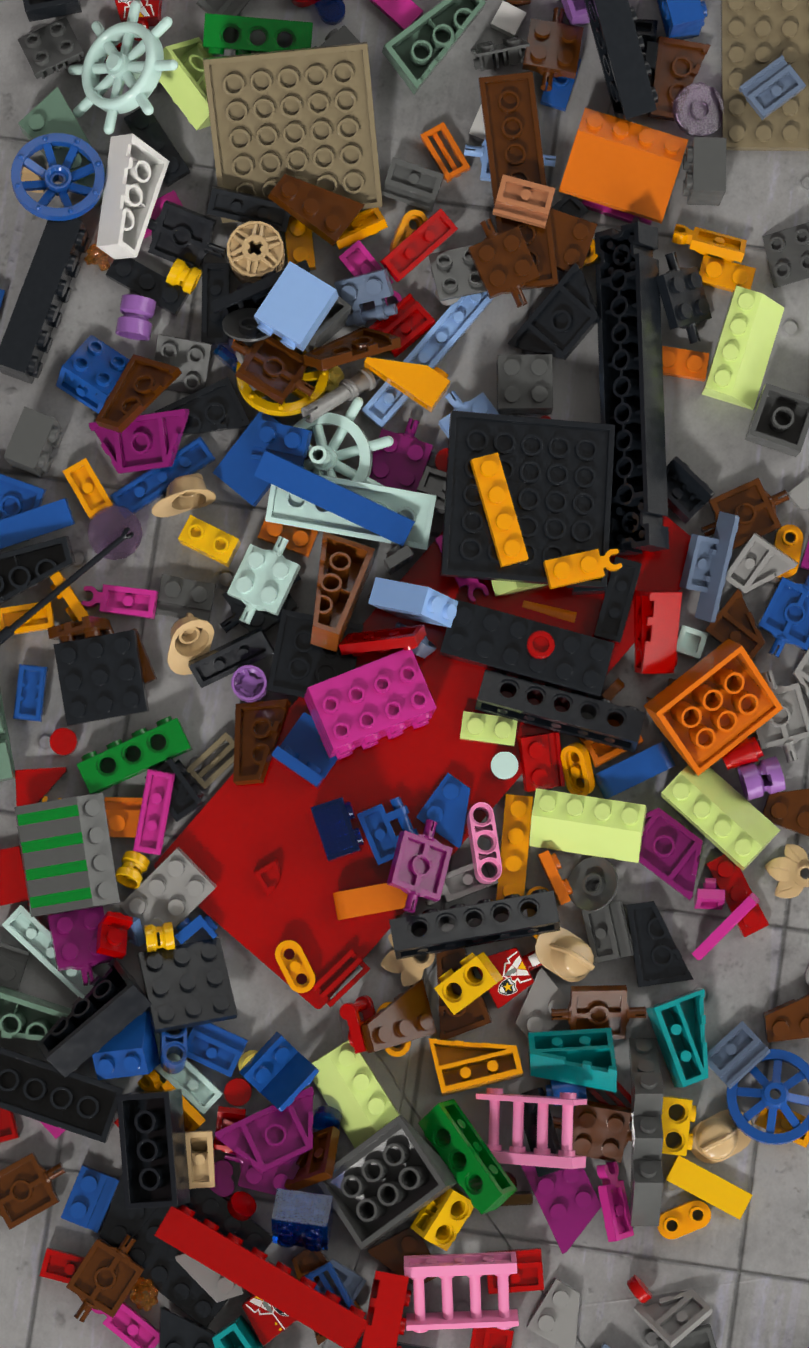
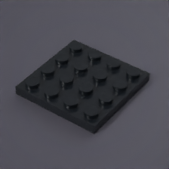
M211 1188L190 1189L191 1202L183 1205L196 1212L193 1217L201 1222L205 1218L220 1226L218 1232L225 1236L229 1232L244 1240L242 1246L250 1251L253 1247H256L265 1252L275 1239L273 1235L251 1218L246 1221L235 1219L228 1211V1200L218 1195ZM157 1207L134 1237L137 1241L128 1252V1255L134 1262L145 1268L140 1275L143 1280L200 1325L207 1328L227 1300L217 1303L176 1261L175 1256L183 1252L154 1236L170 1207Z

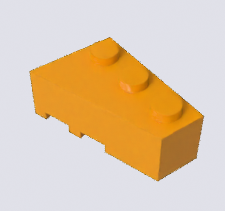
M428 1038L442 1096L523 1077V1069L516 1045Z

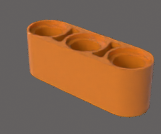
M387 883L335 892L333 897L337 920L403 909L408 894L401 889L387 885Z

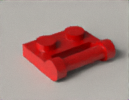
M363 995L357 998L354 1003L348 1002L342 1005L339 1010L340 1016L347 1020L349 1027L348 1040L350 1045L354 1047L355 1054L367 1051L361 1025L376 1014L372 999L367 995ZM359 1012L363 1014L364 1019H360Z

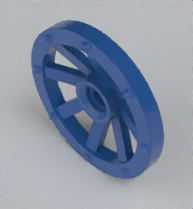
M50 133L32 139L19 150L12 164L11 182L17 200L27 211L42 219L67 221L84 215L97 204L103 193L105 172L100 156L86 141L69 134ZM53 146L70 148L62 165H57L52 149ZM44 149L49 166L47 170L30 159L34 153ZM78 152H80L87 158L90 164L70 172L72 164ZM23 167H26L44 180L22 182L21 174ZM95 173V181L92 188L73 183ZM47 190L38 202L33 200L26 191ZM72 192L86 197L79 203L72 205L67 193ZM56 195L59 196L64 208L47 207V205Z
M770 1049L771 1052L761 1062L774 1060L772 1081H769L755 1066L749 1073L763 1088L737 1087L738 1083H736L731 1089L727 1087L726 1101L733 1122L746 1136L760 1143L782 1145L801 1138L809 1131V1113L805 1120L800 1123L787 1102L809 1106V1097L789 1093L788 1091L804 1079L809 1084V1064L791 1052ZM782 1062L788 1063L800 1071L784 1083L781 1082ZM777 1091L780 1097L773 1099L770 1096V1092ZM737 1096L760 1098V1101L742 1115L737 1104ZM767 1108L769 1110L766 1132L754 1128L748 1122ZM777 1110H781L793 1130L774 1134Z

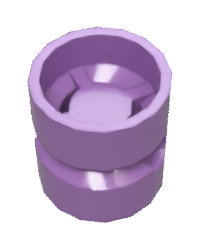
M122 295L120 312L124 316L118 318L115 333L128 339L150 340L153 325L149 319L155 315L157 302L140 295Z
M244 665L233 673L231 687L241 701L245 703L259 702L267 694L268 680L259 667Z
M776 756L760 760L759 765L750 763L738 767L740 784L747 801L763 797L765 791L773 794L786 790L784 775ZM761 775H765L766 779L762 780Z

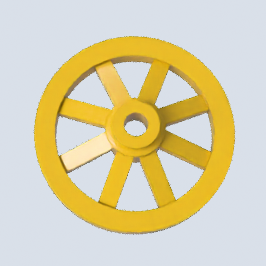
M275 334L272 335L278 341L282 339ZM239 361L237 363L236 373L239 367L241 366ZM329 370L304 373L302 380L305 382L317 381L316 389L309 398V396L296 389L292 394L299 397L300 400L291 403H285V400L282 405L263 399L262 397L266 396L258 390L253 391L249 384L238 377L236 378L239 391L249 405L268 415L286 417L300 414L301 408L311 404L325 394L329 381Z

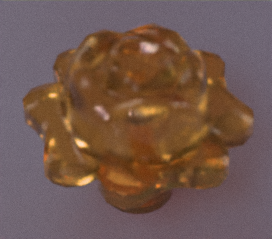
M92 244L87 249L88 255L84 258V261L87 265H98L101 271L109 269L108 259L110 256L96 247V244Z
M139 1277L132 1288L133 1292L130 1294V1299L133 1303H136L139 1310L144 1309L147 1312L151 1310L153 1305L158 1303V1289L155 1288L151 1279L145 1280L144 1277Z

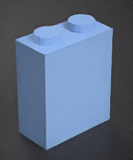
M289 261L254 315L256 322L259 324L257 328L269 336L273 333L282 338L280 342L291 350L297 347L304 351L338 299L337 290Z
M376 577L368 604L399 618L451 628L459 601L430 587Z

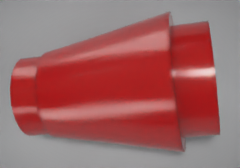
M755 736L749 739L748 737L724 755L722 759L729 770L758 762V758L764 756Z

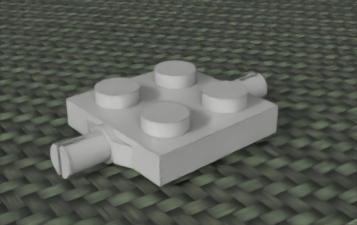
M771 670L763 672L761 675L783 709L754 732L761 750L783 747L787 763L798 760L793 744L800 739L809 737V716L799 683L788 686H776L773 671Z

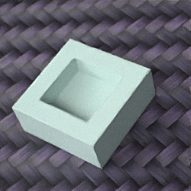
M682 625L677 639L676 652L700 660L708 633Z

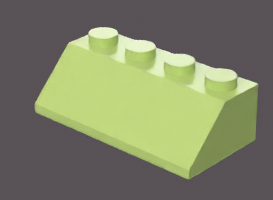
M736 285L730 299L702 395L754 410L784 312L783 306L763 293Z
M688 765L661 792V797L742 871L780 832L779 828L711 767L697 776Z
M536 788L529 846L639 863L647 807L642 804Z
M349 1040L312 1062L319 1070L313 1082L354 1148L358 1147L400 1115L362 1053L355 1054L354 1047L350 1045Z

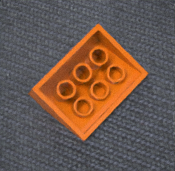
M585 107L559 192L662 224L688 139Z
M727 639L643 705L660 731L697 776L783 709L744 647L731 639Z

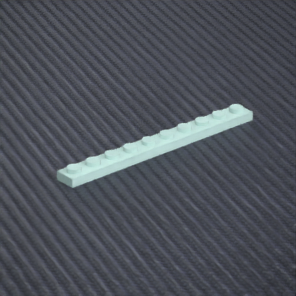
M20 905L2 924L7 931L78 997L84 998L94 987L89 985V983L88 986L83 985L81 970H57L50 930L36 917H31L30 912L23 905ZM93 972V977L95 979L98 975L95 972ZM154 1033L160 1057V1034ZM177 1054L167 1055L170 1061L177 1062L181 1060ZM187 1059L185 1067L177 1074L165 1072L161 1064L155 1068L176 1089H182V1095L202 1114H205L223 1094Z

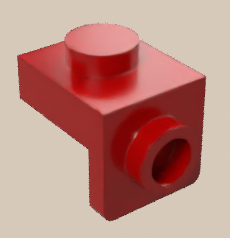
M219 1106L215 1132L244 1119L246 1109ZM216 1137L214 1138L215 1150L225 1153L233 1152Z

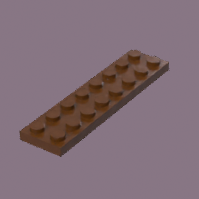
M533 71L480 77L479 88L493 204L495 206L503 174L547 185ZM550 212L545 228L495 215L497 233L506 232L519 226L540 274L539 279L527 283L521 290L556 286L558 284Z

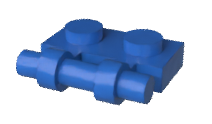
M400 796L390 800L394 811L386 813L383 805L379 804L357 814L378 865L388 862L394 857L399 835H395L390 821L398 819L402 831L405 830L419 835L417 829H413L408 817L410 812L407 805H403Z

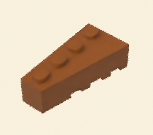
M323 532L310 644L337 652L371 571L375 548Z

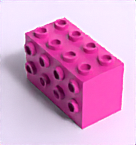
M401 650L307 688L304 696L328 757L336 756L338 760L353 754L352 750L359 746L367 749L378 744L377 740L387 736L388 739L395 738L403 734V730L407 727L413 726L414 729L427 725L429 723L428 720L432 718L437 708L412 650Z

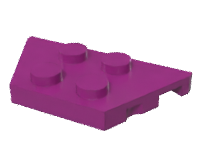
M189 409L139 415L122 433L100 427L96 422L89 423V428L91 431H95L102 443L101 447L110 456L111 463L118 474L172 467L189 416Z
M658 807L646 814L639 863L690 901L693 897L703 840Z
M311 1086L301 1091L295 1097L294 1102L282 1112L274 1105H271L215 1132L214 1135L219 1141L262 1174L313 1149L314 1089Z
M521 1165L562 1254H564L601 1208L584 1168L564 1169L544 1177H538L535 1166Z

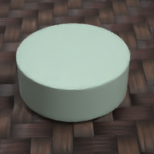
M500 752L491 761V771L499 779H510L518 770V760L510 752Z

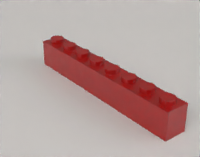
M180 1205L179 1208L176 1206L170 1207L154 1236L339 1346L355 1348L369 1323V1320L364 1318L366 1312L352 1304L348 1309L339 1303L342 1298L329 1290H326L325 1294L315 1289L317 1283L303 1275L299 1280L290 1274L293 1269L279 1261L276 1265L266 1260L268 1254L258 1248L253 1247L250 1251L242 1246L244 1240L230 1232L227 1236L218 1232L220 1226L205 1218L201 1222L193 1217L196 1212L187 1206Z

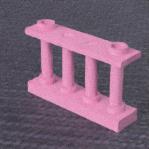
M487 1088L486 1093H476V1099L489 1100L488 1144L486 1145L498 1163L562 1169L586 1168V1156L575 1155V1150H573V1106L587 1105V1099L577 1098V1093L560 1092V1097L503 1093V1088ZM500 1101L513 1102L512 1146H509V1150H502V1145L499 1144ZM524 1102L538 1103L537 1148H534V1152L526 1151V1146H523ZM549 1104L562 1105L561 1150H558V1154L551 1153V1148H548Z
M516 1252L404 1256V1276H408L413 1280L414 1313H406V1331L412 1330L416 1333H424L428 1330L489 1327L507 1330L519 1326L518 1310L509 1308L508 1276L517 1274ZM483 1275L497 1276L498 1310H481L480 1277ZM455 1276L469 1277L470 1311L453 1312L452 1278ZM427 1277L441 1278L442 1312L425 1313L424 1279Z

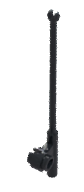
M129 527L124 528L122 534L12 625L0 631V645L14 635L16 629L120 543L132 538L134 532L131 531L127 534L131 529Z

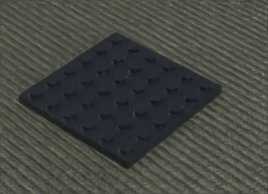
M451 411L440 576L549 585L543 564L545 560L598 549L600 556H604L609 550L615 425ZM497 452L529 557L527 561L505 567H500L470 463L471 459ZM604 569L605 576L603 578L567 586L606 589L608 570Z

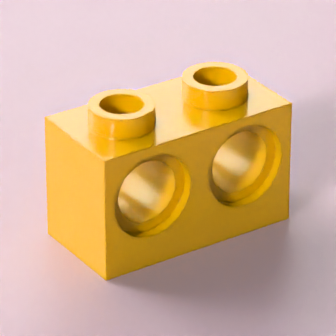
M192 515L189 516L178 537L180 544L226 567L230 566L241 545L238 538Z
M484 951L477 956L472 952L460 961L462 965L460 969L454 972L451 968L438 978L441 983L434 989L453 1015L463 1010L503 979ZM474 966L482 970V979H477L473 975L472 970ZM452 983L460 985L462 989L461 996L453 993L451 989Z
M663 1095L661 1115L663 1154L686 1156L687 1150H692L693 1134L689 1133L690 1122H695L696 1106L692 1105L693 1100ZM674 1104H680L683 1108V1114L678 1119H671L669 1116V1109ZM671 1132H677L680 1137V1141L675 1147H668L665 1142L666 1136Z
M451 1187L421 1209L410 1228L423 1239L447 1251L452 1242L455 1241L465 1221L471 1215L474 1206L467 1195Z

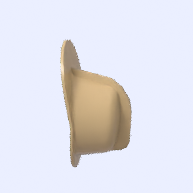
M201 474L180 476L170 482L167 487L166 497L154 504L152 514L156 517H170L192 509L205 507L215 501L216 494L206 488Z
M186 613L185 617L173 624L170 632L171 642L167 654V663L170 669L180 675L192 674L188 666L189 661L210 652L214 638L212 624L206 620L194 617L192 613Z
M560 927V931L540 934L537 937L535 954L538 961L546 969L569 982H579L595 968L593 965L594 955L592 949L584 940L567 929Z
M728 1109L694 1126L691 1131L693 1134L691 1152L702 1162L714 1164L741 1152L749 1145L751 1138L740 1131L733 1122Z

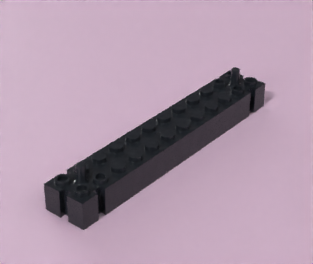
M639 221L622 225L621 231L611 228L595 233V254L601 256V263L596 264L597 310L601 318L597 322L600 414L602 424L615 425L609 550L618 549L619 553L617 555L620 556L643 554L642 550L655 552L669 549V527L663 526V517H668L661 306L660 292L655 278L659 276V260L653 258V252L658 249V228Z

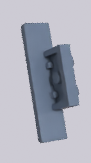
M719 511L713 537L691 534L679 587L700 591L695 618L712 623L716 620L723 587L726 582L729 561L732 557V548L738 531L740 519L738 515Z

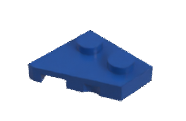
M447 773L416 818L424 824L426 819L436 821L435 832L457 848H460L470 788Z

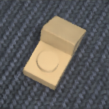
M213 1130L185 1132L189 1189L215 1187Z

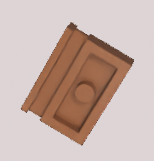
M503 174L492 215L545 228L556 188Z

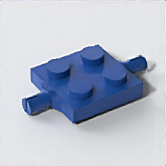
M809 574L804 584L794 583L782 577L757 627L771 633L776 638L768 653L774 654L777 658L780 657L785 644L794 645L804 651H807L809 648Z

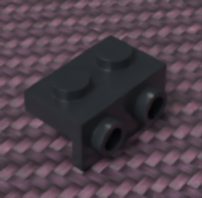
M675 456L666 466L668 508L686 524L715 493L685 462Z
M170 757L163 765L156 769L157 771L176 774L169 813L176 822H179L204 804L201 800L204 793L196 782L190 784L186 779L185 775L188 771L179 759L174 762Z

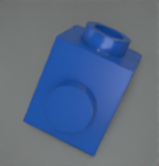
M199 914L192 921L187 917L176 927L178 933L174 937L182 945L203 927L214 939L218 936L215 932L218 926L209 915L203 918Z

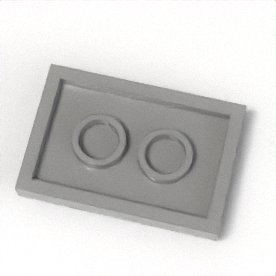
M178 847L119 906L129 916L140 918L144 931V925L153 924L154 926H161L165 922H172L174 930L217 886ZM157 932V942H160L159 932Z

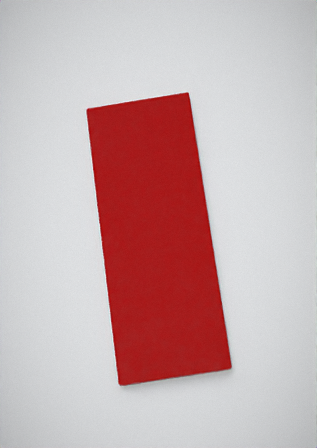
M546 415L541 417L544 419H551L549 416ZM663 517V526L669 527V549L655 552L642 550L643 554L631 556H610L612 564L615 556L642 563L635 590L679 591L681 589L679 586L691 536L668 517ZM435 541L399 581L430 587L454 600L457 599L471 603L467 596V585L459 589L454 577L440 576L442 553ZM608 570V575H607V584H608L609 577H610V573H611V571H609V570ZM478 579L479 583L487 587L488 596L485 597L480 589H476L473 591L476 602L471 604L594 637L605 594L572 595L571 588L566 586L550 589L549 585L515 594L495 597L491 580ZM635 591L621 642H613L615 644L607 674L635 643ZM529 601L577 612L575 623L522 607L523 602ZM376 608L362 624V632L395 628L398 622L406 626L424 624L426 637L437 648L425 659L414 654L437 707L432 718L428 720L429 723L417 729H414L413 726L407 727L403 730V734L392 739H388L387 736L377 740L378 744L367 749H363L362 746L352 750L353 754L336 761L318 788L274 757L271 759L263 783L236 785L233 782V773L154 865L156 869L180 847L217 886L198 907L286 983L287 981L275 958L276 948L281 942L292 940L302 947L315 973L316 984L351 949L363 960L390 929L389 920L395 919L397 915L404 913L403 909L337 920L333 893L387 883L393 861L392 859L381 865L377 864L357 817L358 813L379 804L383 805L386 813L394 811L390 800L400 796L403 805H407L410 812L408 817L413 829L416 828L419 835L423 834L425 824L418 820L416 816L447 773L470 788L467 813L474 804L479 802H485L493 809L522 775L518 737L553 731L518 721L514 746L460 739L463 711L494 715L475 710L485 670L491 671V669L440 656L447 627L399 618L379 608ZM403 648L393 649L387 653L371 651L357 656L355 669L399 652ZM506 674L507 676L518 678L517 676ZM509 691L501 692L504 697H513V694ZM299 697L289 708L276 747L281 745L304 712L311 716L304 698ZM535 698L527 699L533 705L540 704ZM554 706V708L559 712L567 711L564 706ZM500 752H510L518 760V770L510 779H499L491 771V761ZM478 809L473 812L474 819L479 823L487 816L483 810ZM398 819L390 821L395 835L398 836L402 829ZM465 820L462 844L469 837L467 820ZM434 833L433 838L441 844L453 848L452 857L458 848L438 833ZM277 858L281 871L280 880L276 889L267 896L253 872ZM286 949L284 952L285 958L289 960L294 958V951ZM350 957L320 989L324 991L355 960ZM301 973L296 978L299 984L307 982L305 974ZM351 973L327 995L329 998L333 996ZM313 989L305 993H298L316 1009H321L326 1004Z

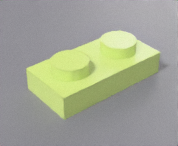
M463 711L460 739L514 746L518 721L502 716Z

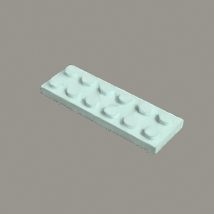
M319 475L414 520L415 523L404 546L428 549L437 495ZM271 484L265 517L266 522L399 545Z

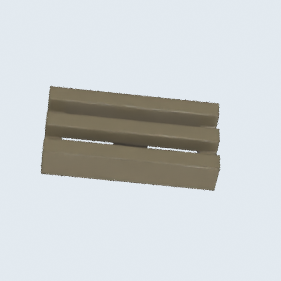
M227 732L186 769L205 790L234 764L233 755L206 781L202 779L234 749L235 741ZM227 740L229 745L197 774L194 770Z

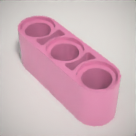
M479 802L469 809L466 820L475 877L480 883L489 885L501 876L502 864L493 809L489 804ZM478 809L483 810L487 815L486 822H477L473 817V812ZM479 837H486L490 840L491 848L489 850H482L478 847L477 840ZM482 865H492L495 869L494 877H485L481 872Z

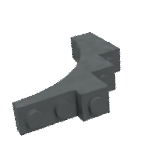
M629 1038L632 1118L631 1226H659L663 1190L661 1164L663 1128L661 1115L664 1092L662 1072H660L657 1038Z

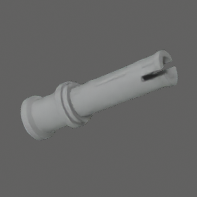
M363 367L350 379L344 378L340 381L339 387L301 408L303 418L310 415L305 421L312 423L345 401H353L355 397H359L364 391L373 390L376 388V380L370 370Z

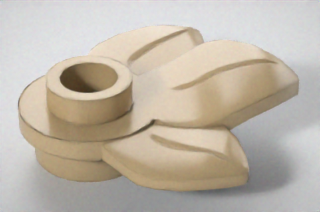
M786 844L784 850L785 857L774 858L765 865L770 876L779 881L775 890V896L785 899L797 897L804 887H809V878L804 879L801 876L803 869H809V859L806 851L798 845Z
M389 934V941L392 947L394 948L392 934ZM393 949L384 957L381 967L391 973H401V983L403 986L414 985L421 980L424 969L433 963L435 953L427 954L423 961L418 960L416 956L397 960Z

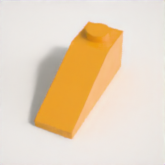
M367 357L364 361L365 368L430 412L433 411L450 386V380L447 379L448 374L438 367L432 369L428 365Z

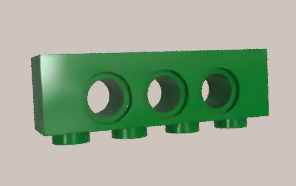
M205 13L203 48H208V53L219 55H224V50H233L235 55L251 54V52L262 53L311 48L313 22ZM233 28L238 32L239 38L236 42L227 43L224 40L223 33L226 29ZM257 30L263 32L266 37L265 42L259 46L252 44L250 41L251 33ZM281 33H288L292 37V44L287 48H282L277 43V37Z
M171 716L156 722L158 727L147 731L146 728H142L132 733V739L122 743V740L119 739L106 745L107 750L97 754L96 751L82 756V762L78 763L77 766L89 793H100L148 769L165 763L170 757L173 759L193 750L178 718L172 720ZM158 735H162L166 739V745L161 750H155L152 747V740ZM132 747H138L141 751L140 758L135 762L127 759V751ZM108 758L114 759L116 763L115 770L111 773H104L102 770L103 761Z
M454 1099L438 1103L418 1122L424 1131L425 1137L431 1141L439 1156L455 1176L458 1184L471 1199L472 1205L481 1215L496 1210L517 1191L515 1185Z

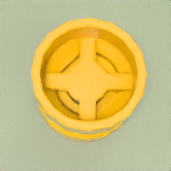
M177 258L168 273L166 283L172 286H182V290L191 295L199 282L202 270L197 267L189 268L185 261Z
M126 851L121 859L122 866L118 867L115 872L116 881L127 888L137 889L143 880L141 875L147 871L150 861L139 852Z
M165 922L161 926H154L153 924L144 925L147 953L156 952L158 948H165L166 950L175 949L172 922ZM157 932H159L160 942H157Z

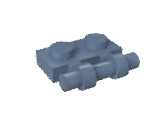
M387 268L334 282L339 297L352 306L353 314L348 316L346 326L355 324L356 326L366 325L367 321L375 319L382 321L388 319L391 315L398 314L396 304L387 305L385 301L386 297L394 295ZM374 301L375 308L365 311L362 303Z

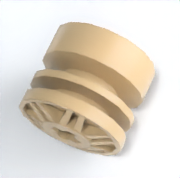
M248 221L239 225L231 233L227 243V256L234 276L242 284L247 282L255 283L261 280L262 276L268 272L284 270L285 250L279 232L270 224L261 221ZM251 248L260 249L261 253L259 255L251 253Z

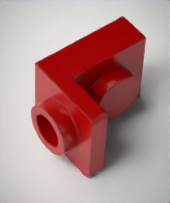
M108 911L98 924L96 953L123 959L126 955L128 929L133 924V917L120 912Z

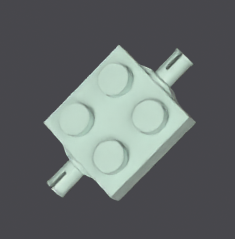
M278 536L273 550H264L252 544L249 545L227 592L229 596L241 600L246 605L239 619L240 621L250 625L256 610L267 611L276 616L279 615L301 568L299 564L286 559L282 555L289 542L286 538Z

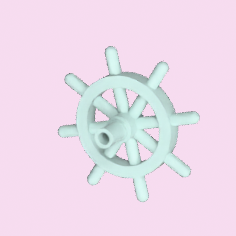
M138 1L131 2L126 22L117 23L105 30L99 21H94L91 27L97 38L89 48L84 63L73 64L68 67L70 75H82V86L86 97L73 109L74 116L80 118L93 105L107 112L103 130L108 135L114 132L118 114L130 112L140 106L144 114L151 115L154 112V108L148 97L156 88L162 71H174L178 68L176 60H164L163 47L159 40L171 27L172 19L168 16L164 17L150 31L138 23L141 4ZM134 38H141L142 40L132 49ZM122 42L121 50L119 52L116 48V45ZM146 52L145 61H137ZM100 74H108V75L100 82ZM124 84H126L129 90L122 94ZM112 86L110 98H105L103 94Z
M361 397L353 399L344 416L327 412L314 420V422L308 423L305 420L310 417L309 415L293 426L306 430L312 429L317 446L309 445L307 455L310 459L304 460L303 466L305 469H314L313 473L336 477V471L353 481L381 486L384 485L369 478L373 462L372 452L392 446L394 439L391 436H385L369 441L362 429L354 423L357 414L363 406V399ZM323 425L338 426L329 444H327ZM347 432H349L357 445L338 450ZM352 457H360L358 470L341 462Z

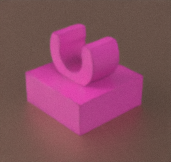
M705 878L703 889H697L694 898V909L722 910L725 902V890L716 889V878Z

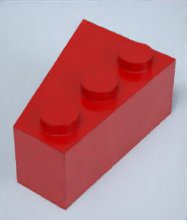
M635 590L634 672L640 674L674 673L678 662L676 649L682 592L672 590Z
M376 1270L366 1317L369 1323L363 1333L361 1348H401V1346H397L398 1335H404L407 1319L402 1318L404 1307H409L411 1290H407L408 1276Z

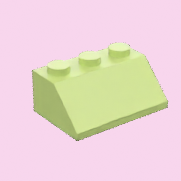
M199 37L166 46L163 49L164 60H176L178 68L174 71H162L159 82L196 130L211 126L203 58H212L214 56L208 53V48H203V42Z

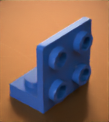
M90 335L62 365L56 386L99 414L130 359L95 336Z
M305 712L300 716L281 745L277 746L271 754L272 757L317 788L338 760L336 756L328 757L312 717Z
M276 1032L239 1073L282 1112L294 1102L295 1097L306 1086L312 1083L319 1070L280 1033Z

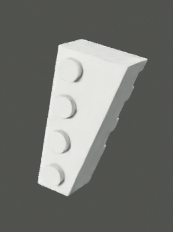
M134 134L111 136L96 247L114 259L135 258L138 256L170 162Z

